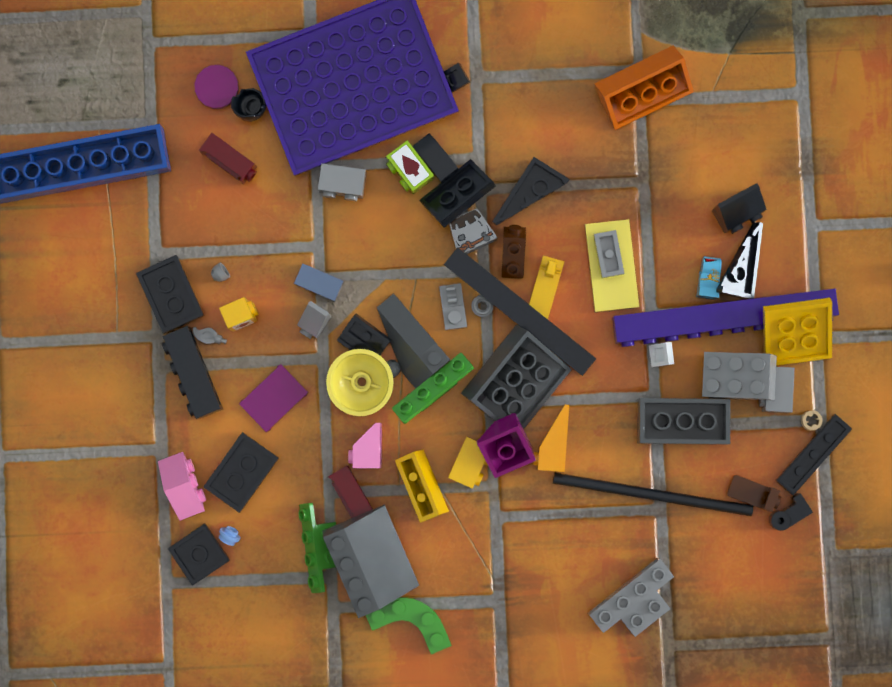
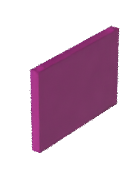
M280 364L239 404L265 432H268L303 397L307 396L308 392Z

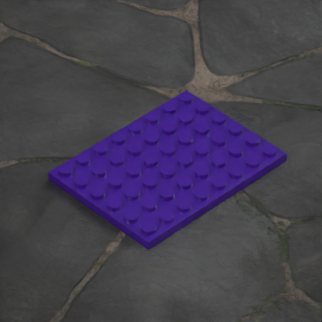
M376 0L246 52L294 176L321 166V163H330L459 112L416 0Z

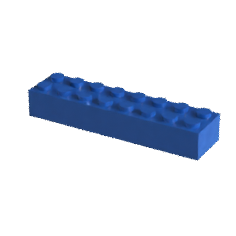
M160 124L0 154V204L171 172L164 128Z

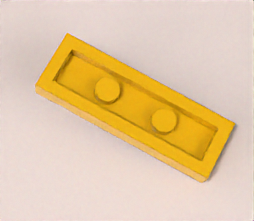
M543 255L529 305L548 319L564 261Z

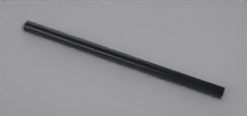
M554 473L553 484L745 516H752L753 505L561 473Z

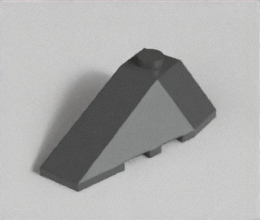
M394 293L377 307L386 333L392 339L390 343L401 366V371L416 389L446 365L450 359Z

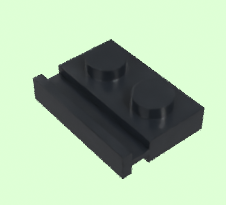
M357 313L352 317L337 339L338 342L349 350L366 349L380 356L392 340Z

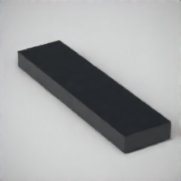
M834 414L776 481L791 495H794L852 428Z

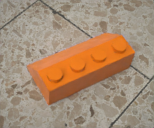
M674 45L594 83L600 102L615 130L694 92L684 57Z

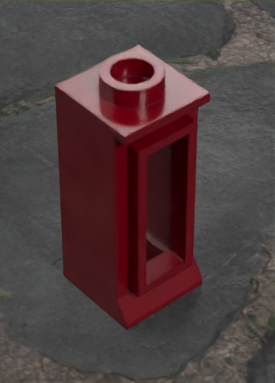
M213 133L210 134L199 149L202 155H205L238 181L240 180L242 184H245L246 181L250 182L257 173L255 171L257 168L255 163Z
M345 466L328 476L329 479L334 481L332 485L351 518L373 510L349 466Z

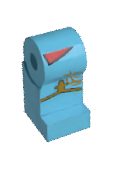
M703 256L696 297L714 300L719 298V293L716 292V289L720 283L721 258Z

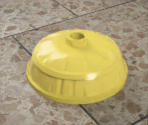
M354 349L341 354L331 364L326 379L328 395L334 405L341 411L353 416H367L379 411L390 399L394 385L391 368L385 359L379 354L366 349ZM361 377L366 380L364 386H360L358 383Z

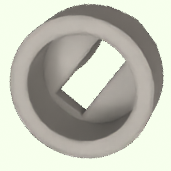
M221 262L211 270V276L217 282L225 281L230 277L228 270Z

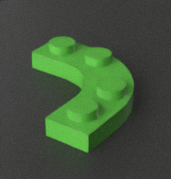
M399 597L383 608L366 615L372 631L400 620L413 623L423 634L431 654L452 646L439 616L432 608L421 601L408 597Z

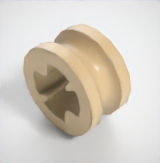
M807 411L801 416V425L809 431L817 430L822 425V416L817 411ZM816 416L814 420H817V423L808 426L807 423L809 421H806V417Z

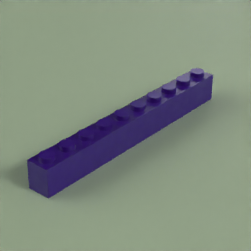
M836 289L613 316L615 344L621 343V347L635 346L634 342L643 341V345L657 343L656 339L665 338V342L677 341L679 340L678 336L687 335V339L700 338L701 333H709V336L723 335L725 330H731L732 334L745 332V328L753 327L754 331L763 330V306L831 298L833 321V317L839 315Z

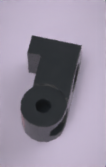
M801 493L790 497L794 503L781 511L777 510L770 514L769 523L772 528L779 531L786 530L813 513Z

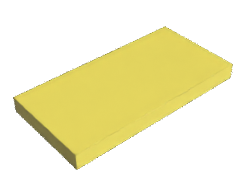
M629 219L585 224L594 311L603 312L639 308ZM616 230L624 274L602 278L594 234Z

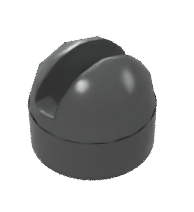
M389 360L387 363L391 368L394 379L400 373L401 366L396 360Z

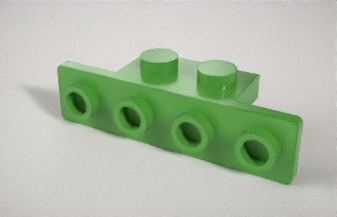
M459 353L393 406L392 410L406 424L453 388L459 380L474 369L473 365L462 353Z
M313 503L300 504L298 515L302 522V541L305 544L306 551L305 563L308 566L309 573L308 585L312 593L325 592L322 570L336 567L323 539L322 531L335 526L336 522L316 525Z

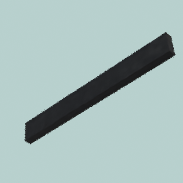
M458 247L444 263V266L519 326L529 331L543 345L582 376L596 360L592 354Z

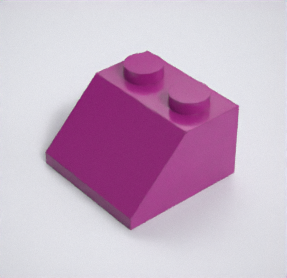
M516 413L494 421L477 440V445L494 478L536 461L533 447Z

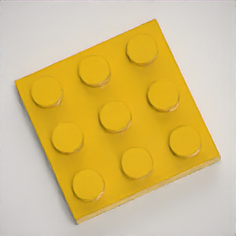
M831 298L763 306L764 353L777 356L776 366L832 358Z

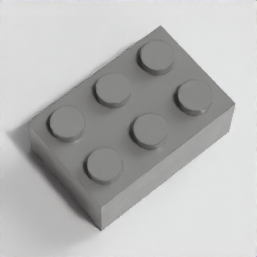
M704 352L702 397L775 401L777 356L765 353Z

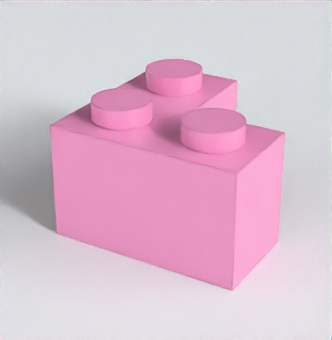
M181 452L158 461L163 490L179 520L204 512L203 502L206 501V497L202 488H197V479L194 473L192 474L195 471L192 460H187L184 453Z

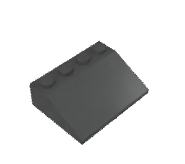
M516 324L461 394L494 421L516 413L524 429L572 369L529 331Z
M385 504L322 531L323 539L358 618L383 608L419 586Z

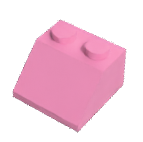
M375 423L353 445V450H349L348 463L353 464L352 468H382L381 423Z

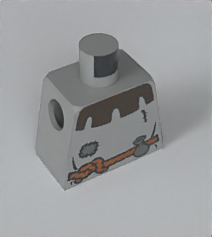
M477 208L469 212L466 210L449 224L455 249L458 247L466 254L497 241L496 234Z

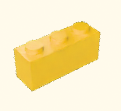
M424 449L395 460L420 523L449 512Z

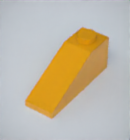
M563 405L540 444L538 452H534L536 461L533 462V465H537V470L565 472L569 405Z

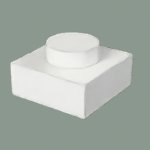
M672 342L649 345L652 367L674 364Z

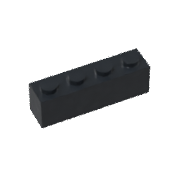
M186 326L164 335L163 339L165 342H162V347L166 355L170 354L173 362L170 363L174 375H178L181 383L178 386L183 396L186 395L189 404H186L191 417L195 416L196 419H201L223 410L191 328Z

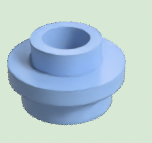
M231 526L221 527L219 530V539L227 545L234 546L241 539L238 535V530Z

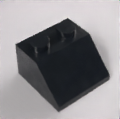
M756 183L719 203L712 212L724 234L728 231H731L733 234L744 228L743 223L749 220L751 223H754L763 217L761 213L767 209L760 187Z

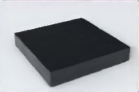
M206 523L168 548L192 586L230 561Z

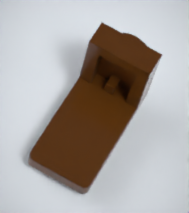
M519 225L504 226L502 278L522 279L524 277L526 227Z
M738 475L733 476L727 495L770 512H773L774 508L777 509L781 501V496H779L780 490L766 487Z

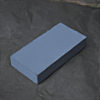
M302 264L294 284L335 302L344 281Z

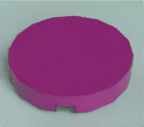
M210 65L204 68L197 75L194 83L195 93L199 101L212 109L227 107L231 104L232 97L237 96L239 92V84L235 74L229 68L222 65Z

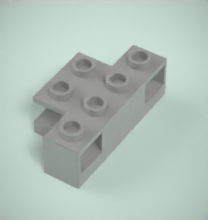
M656 558L589 611L588 614L603 633L621 619L636 637L671 609L657 590L674 576L662 560Z

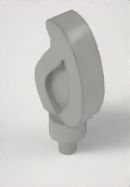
M196 327L193 328L194 336L205 344L227 343V340L223 339V336L218 335L212 328L198 330Z

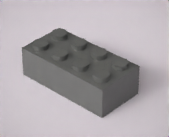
M639 398L637 444L728 445L730 444V399Z

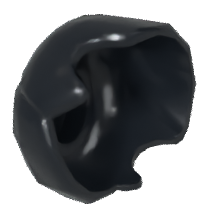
M254 88L241 89L240 93L231 99L232 110L237 117L244 121H255L266 111L267 105L262 92Z

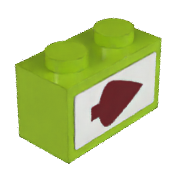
M408 140L386 156L388 161L386 166L393 175L397 172L401 178L399 183L406 192L410 190L412 194H415L434 179L433 173Z

